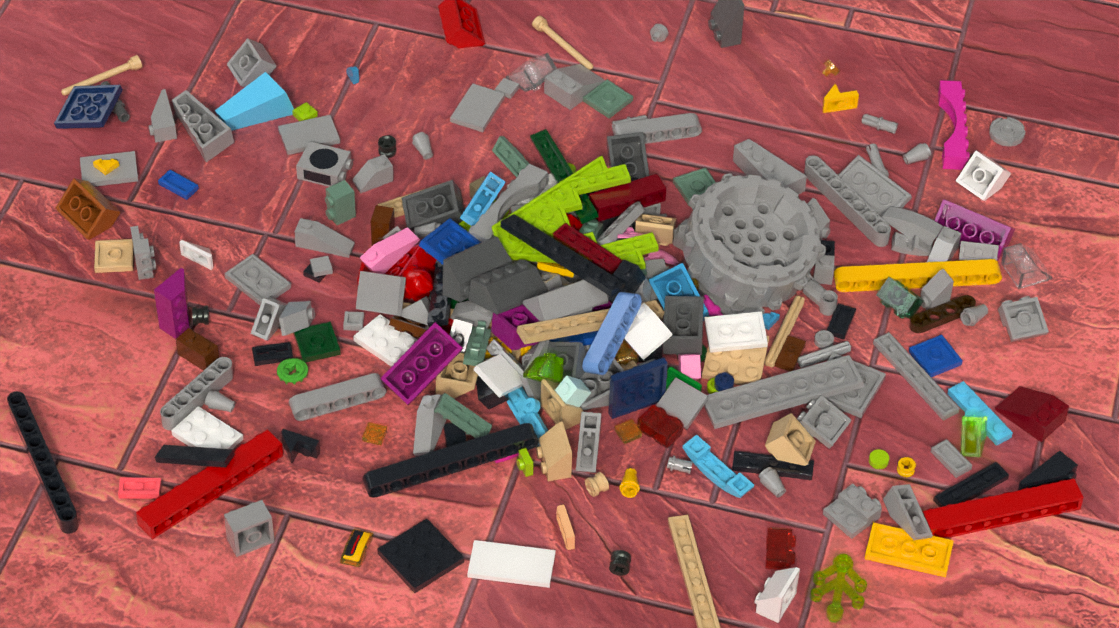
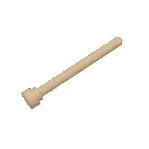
M538 16L534 19L532 26L537 31H544L589 70L593 69V64L548 26L545 18Z
M138 55L130 57L127 63L62 89L61 93L66 96L70 94L74 86H90L129 69L139 70L142 68L141 60Z

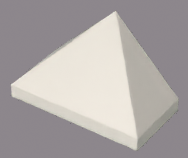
M184 240L179 242L182 256L210 270L213 269V259L209 248Z

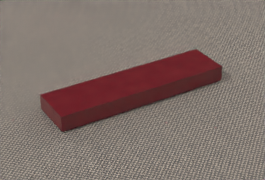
M564 223L553 233L555 240L611 275L623 261L567 223Z

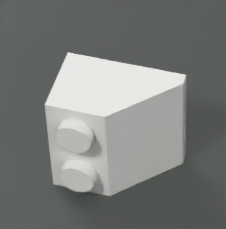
M975 151L956 179V182L985 201L1003 187L1011 172L985 154Z
M643 303L624 340L644 360L673 334L657 315Z
M799 568L775 571L772 578H767L764 591L762 593L759 592L755 599L757 614L779 623L797 593Z

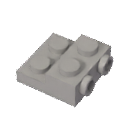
M138 226L130 227L138 279L154 278L153 270L156 269L155 258L151 259V257H155L153 245L149 246L148 238L144 239L143 233H139Z
M1026 296L1015 302L1007 300L1002 302L998 308L1002 325L1007 328L1011 342L1047 335L1049 332L1038 297L1030 298V296Z
M822 395L817 400L813 398L806 406L808 409L807 413L803 411L797 418L812 437L817 438L829 449L852 421Z
M851 484L839 493L836 501L823 509V515L852 539L880 518L882 508L876 498L871 499L867 496L866 490L862 486L857 487Z

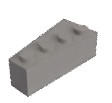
M187 90L172 99L176 115L205 162H208L234 143L231 128Z
M750 139L734 145L733 162L747 176L758 175L766 180L772 177L777 179L781 186L786 189L789 187L797 194L805 192L807 176Z

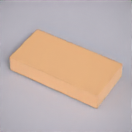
M565 505L557 506L556 519L566 549H575V535Z

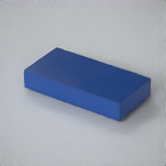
M172 170L166 172L158 180L160 186L186 200L199 190L198 184Z

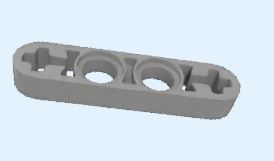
M636 202L629 206L596 240L597 244L603 245L615 242L618 239V234H623L644 212L645 209L641 203Z

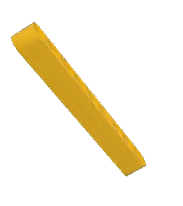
M995 259L847 266L835 269L833 274L836 289L840 292L893 290L895 285L900 289L923 288L941 269H944L954 281L953 286L992 285L1002 280L999 263Z

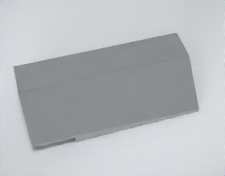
M580 280L523 300L522 304L541 322L589 313L592 311V307L608 303V296L587 281Z

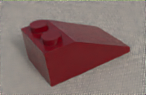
M1021 386L995 407L998 413L1041 443L1066 421L1069 405L1054 395Z

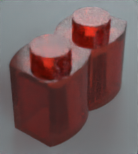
M655 405L649 407L637 421V428L643 434L652 437L657 443L666 448H669L683 434L684 425L681 420L668 415L663 408Z
M768 527L765 569L784 570L789 569L791 564L795 565L796 553L792 552V547L795 548L796 535H792V529Z

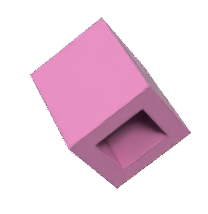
M698 353L678 354L679 372L695 381L696 378H701L700 355Z

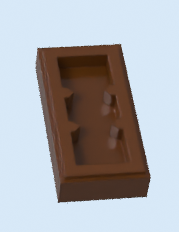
M788 335L775 361V367L790 372L794 371L798 363V357L801 356L806 346V341Z

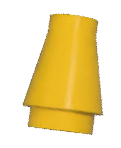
M633 468L625 470V475L619 487L622 495L627 498L635 497L640 490L637 471Z

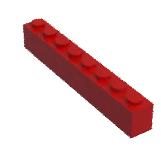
M268 429L257 434L253 439L245 444H241L234 450L235 455L226 468L207 466L182 484L176 485L166 494L159 496L155 501L140 508L136 512L138 525L153 540L283 457L282 443Z
M1075 479L1051 484H1042L1032 488H1023L1014 492H1005L1000 495L986 496L981 499L967 500L958 504H948L944 507L929 508L922 512L932 535L947 539L1080 510L1084 497Z

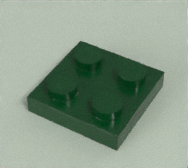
M331 322L309 326L293 333L301 359L305 363L341 355Z

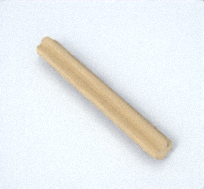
M795 296L766 356V366L771 368L775 366V361L804 305V297Z

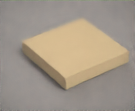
M132 239L95 241V273L133 271L134 249Z

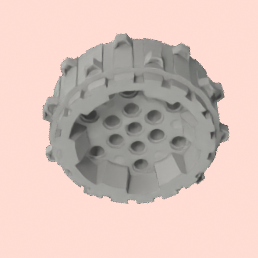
M731 173L724 174L720 182L712 184L701 195L694 194L689 205L693 211L687 224L680 225L677 231V236L683 242V253L689 265L687 272L690 278L699 280L705 289L713 295L722 298L727 306L732 307L737 304L749 308H758V306L769 307L772 311L780 309L783 301L792 298L798 290L801 291L805 288L810 280H814L810 272L816 260L823 258L825 255L826 247L821 244L819 227L815 217H813L815 210L811 205H807L805 201L800 200L799 195L789 187L786 189L781 186V183L772 177L766 180L758 175L733 176Z

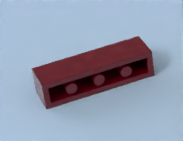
M654 174L631 181L630 183L589 194V199L598 213L599 217L596 219L600 222L621 215L629 206L636 202H640L643 208L666 201L667 188L659 175Z

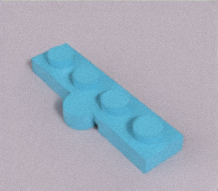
M964 381L948 389L947 394L965 412L964 421L970 426L979 424V428L996 446L1012 438L1013 432Z
M520 387L508 393L509 400L506 402L519 424H532L539 440L548 431L538 414L540 402L537 399L529 398L523 387Z

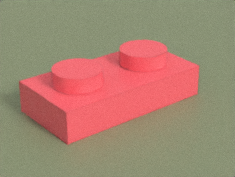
M120 477L118 496L122 499H157L161 492V478Z

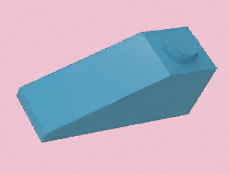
M489 172L460 216V219L470 226L475 225L479 221L480 216L486 213L506 182L492 172Z

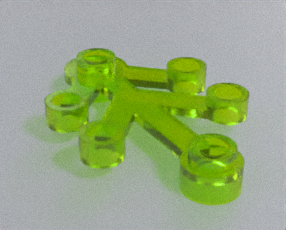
M839 554L834 558L832 566L814 573L813 582L821 587L811 590L810 599L812 601L820 602L823 595L834 590L833 602L827 607L826 617L829 621L836 623L843 618L844 609L841 606L843 591L852 600L851 605L854 609L863 608L865 600L856 591L859 593L865 592L867 582L861 579L853 570V561L849 555ZM837 573V578L824 584L827 577ZM845 575L855 583L854 589L845 580Z

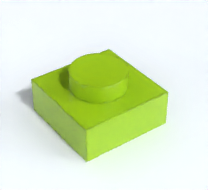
M307 102L292 110L293 116L299 121L318 117V112Z
M526 448L519 450V459H516L518 469L523 471L525 477L532 476L533 461Z

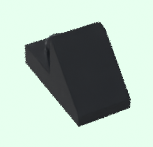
M282 429V444L291 463L294 462L298 453L307 457L318 458L320 454L319 440Z

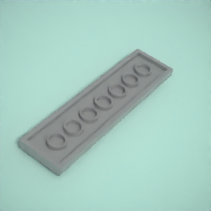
M850 355L709 394L707 395L709 399L705 403L704 408L714 429L806 404L811 402L813 398L817 400L821 395L827 398L864 387V382Z

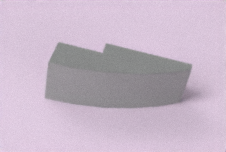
M889 207L882 216L889 225L911 240L916 235L929 245L933 243L944 227L924 215L901 208Z

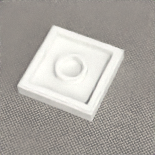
M501 354L476 365L473 369L499 398L523 386L520 379L521 375Z

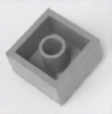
M263 500L250 503L247 506L224 514L227 540L236 557L274 543L272 517Z

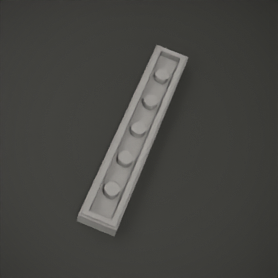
M889 332L874 339L873 345L943 421L959 413L960 408Z

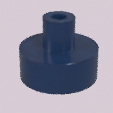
M726 372L718 374L714 381L715 389L723 391L733 388V376Z

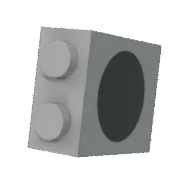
M309 141L296 165L297 179L328 187L346 180L347 171L351 170L353 165L351 151Z

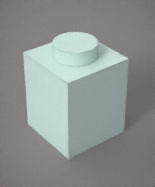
M566 376L555 389L566 404L580 407L591 394L582 380Z

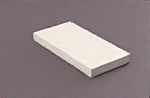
M474 540L467 576L468 578L550 588L556 550Z

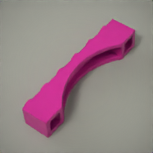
M940 80L939 106L948 114L954 126V133L943 146V169L963 170L970 157V153L966 152L969 140L965 139L968 127L964 125L967 121V114H964L966 110V101H963L965 89H962L961 81Z

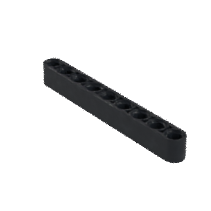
M18 391L12 392L7 397L10 415L62 532L67 534L74 533L79 527L74 505L25 395Z
M523 423L369 471L364 474L362 479L369 497H380L518 454L519 450L524 448L527 450L533 449L539 444V440L532 424Z

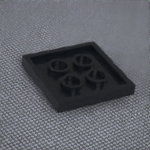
M427 518L377 549L378 555L414 593L464 563L463 555Z

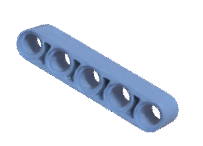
M618 293L583 360L584 372L605 375L641 307L642 300L639 294Z

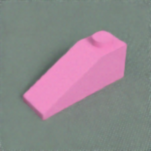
M407 227L374 244L360 259L371 272L385 274L420 239Z

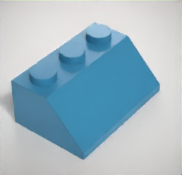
M683 263L649 279L663 309L665 308V296L700 297ZM705 304L703 310V321L704 317H710Z

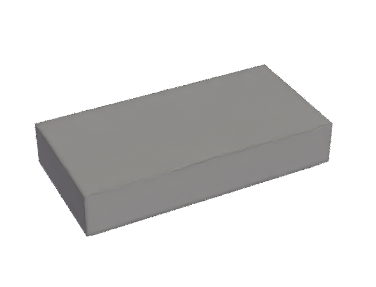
M947 439L931 448V453L955 478L972 469V464Z

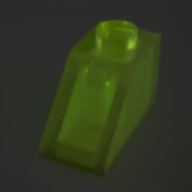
M544 353V356L536 357L523 373V377L541 382L543 379L557 383L562 382L563 359L556 357L554 353Z
M962 416L961 454L967 457H981L987 436V416Z

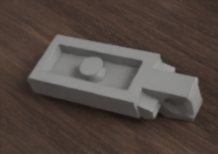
M493 340L487 346L489 353L492 356L501 354L522 376L526 368L497 340Z

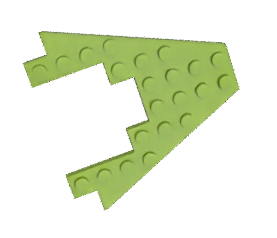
M600 156L507 217L515 214L553 238V233L564 223L570 225L566 213L582 209L579 195L630 183L631 177L625 164L607 168L603 156ZM501 221L491 226L493 236L499 238L511 260L556 263L500 227ZM593 232L583 234L597 243ZM653 232L600 245L621 260L629 261L639 266L640 269H646L642 255L659 251V246Z

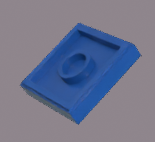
M943 335L909 347L911 356L930 377L961 366L963 362Z

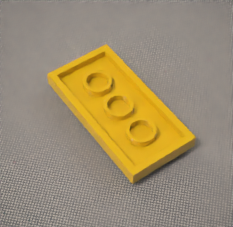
M873 523L865 559L946 577L954 540L936 536L913 540L903 529Z

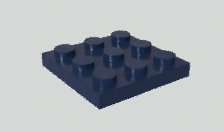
M121 85L74 86L54 125L57 129L104 127L123 91Z
M665 358L653 360L610 376L608 414L611 419L659 402L666 392L668 363Z

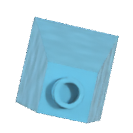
M264 72L217 108L215 112L218 118L229 126L232 131L293 115L292 110L294 107L287 93Z

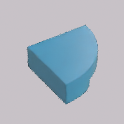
M356 66L348 67L346 74L353 84L359 83V69Z
M775 312L762 314L765 329L769 330L779 320L780 314Z

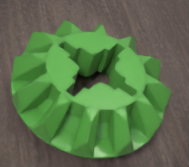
M286 359L277 367V375L280 381H285L286 385L289 382L295 385L296 382H302L304 378H307L308 366L300 359ZM296 368V373L290 375L289 372H292Z

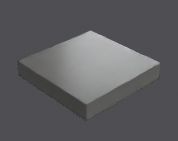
M675 377L654 410L687 430L709 397Z

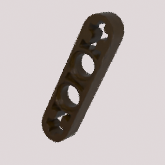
M964 295L915 314L910 319L909 328L914 333H923L960 318L965 308L974 307L976 301L972 296ZM953 309L955 313H948L946 310ZM936 315L939 317V319L933 320L930 318V316Z

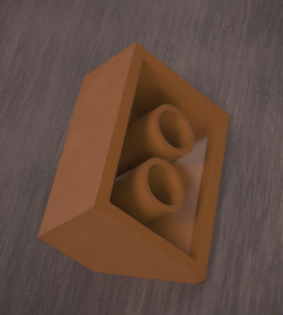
M73 178L55 207L87 240L111 228L121 213L89 181Z

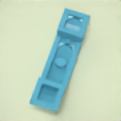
M698 435L683 445L682 448L697 468L727 493L741 498L754 487V484L743 474L738 473L736 475L710 452L711 447Z

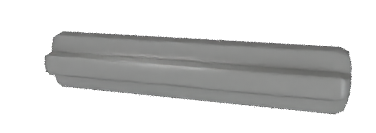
M844 341L798 357V364L803 368L829 359L832 353L838 355L851 351V345L849 341Z

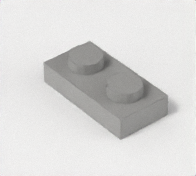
M961 241L959 260H997L999 245Z

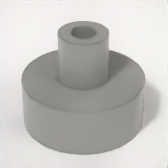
M655 24L650 30L651 39L654 42H663L669 34L667 28L662 24Z

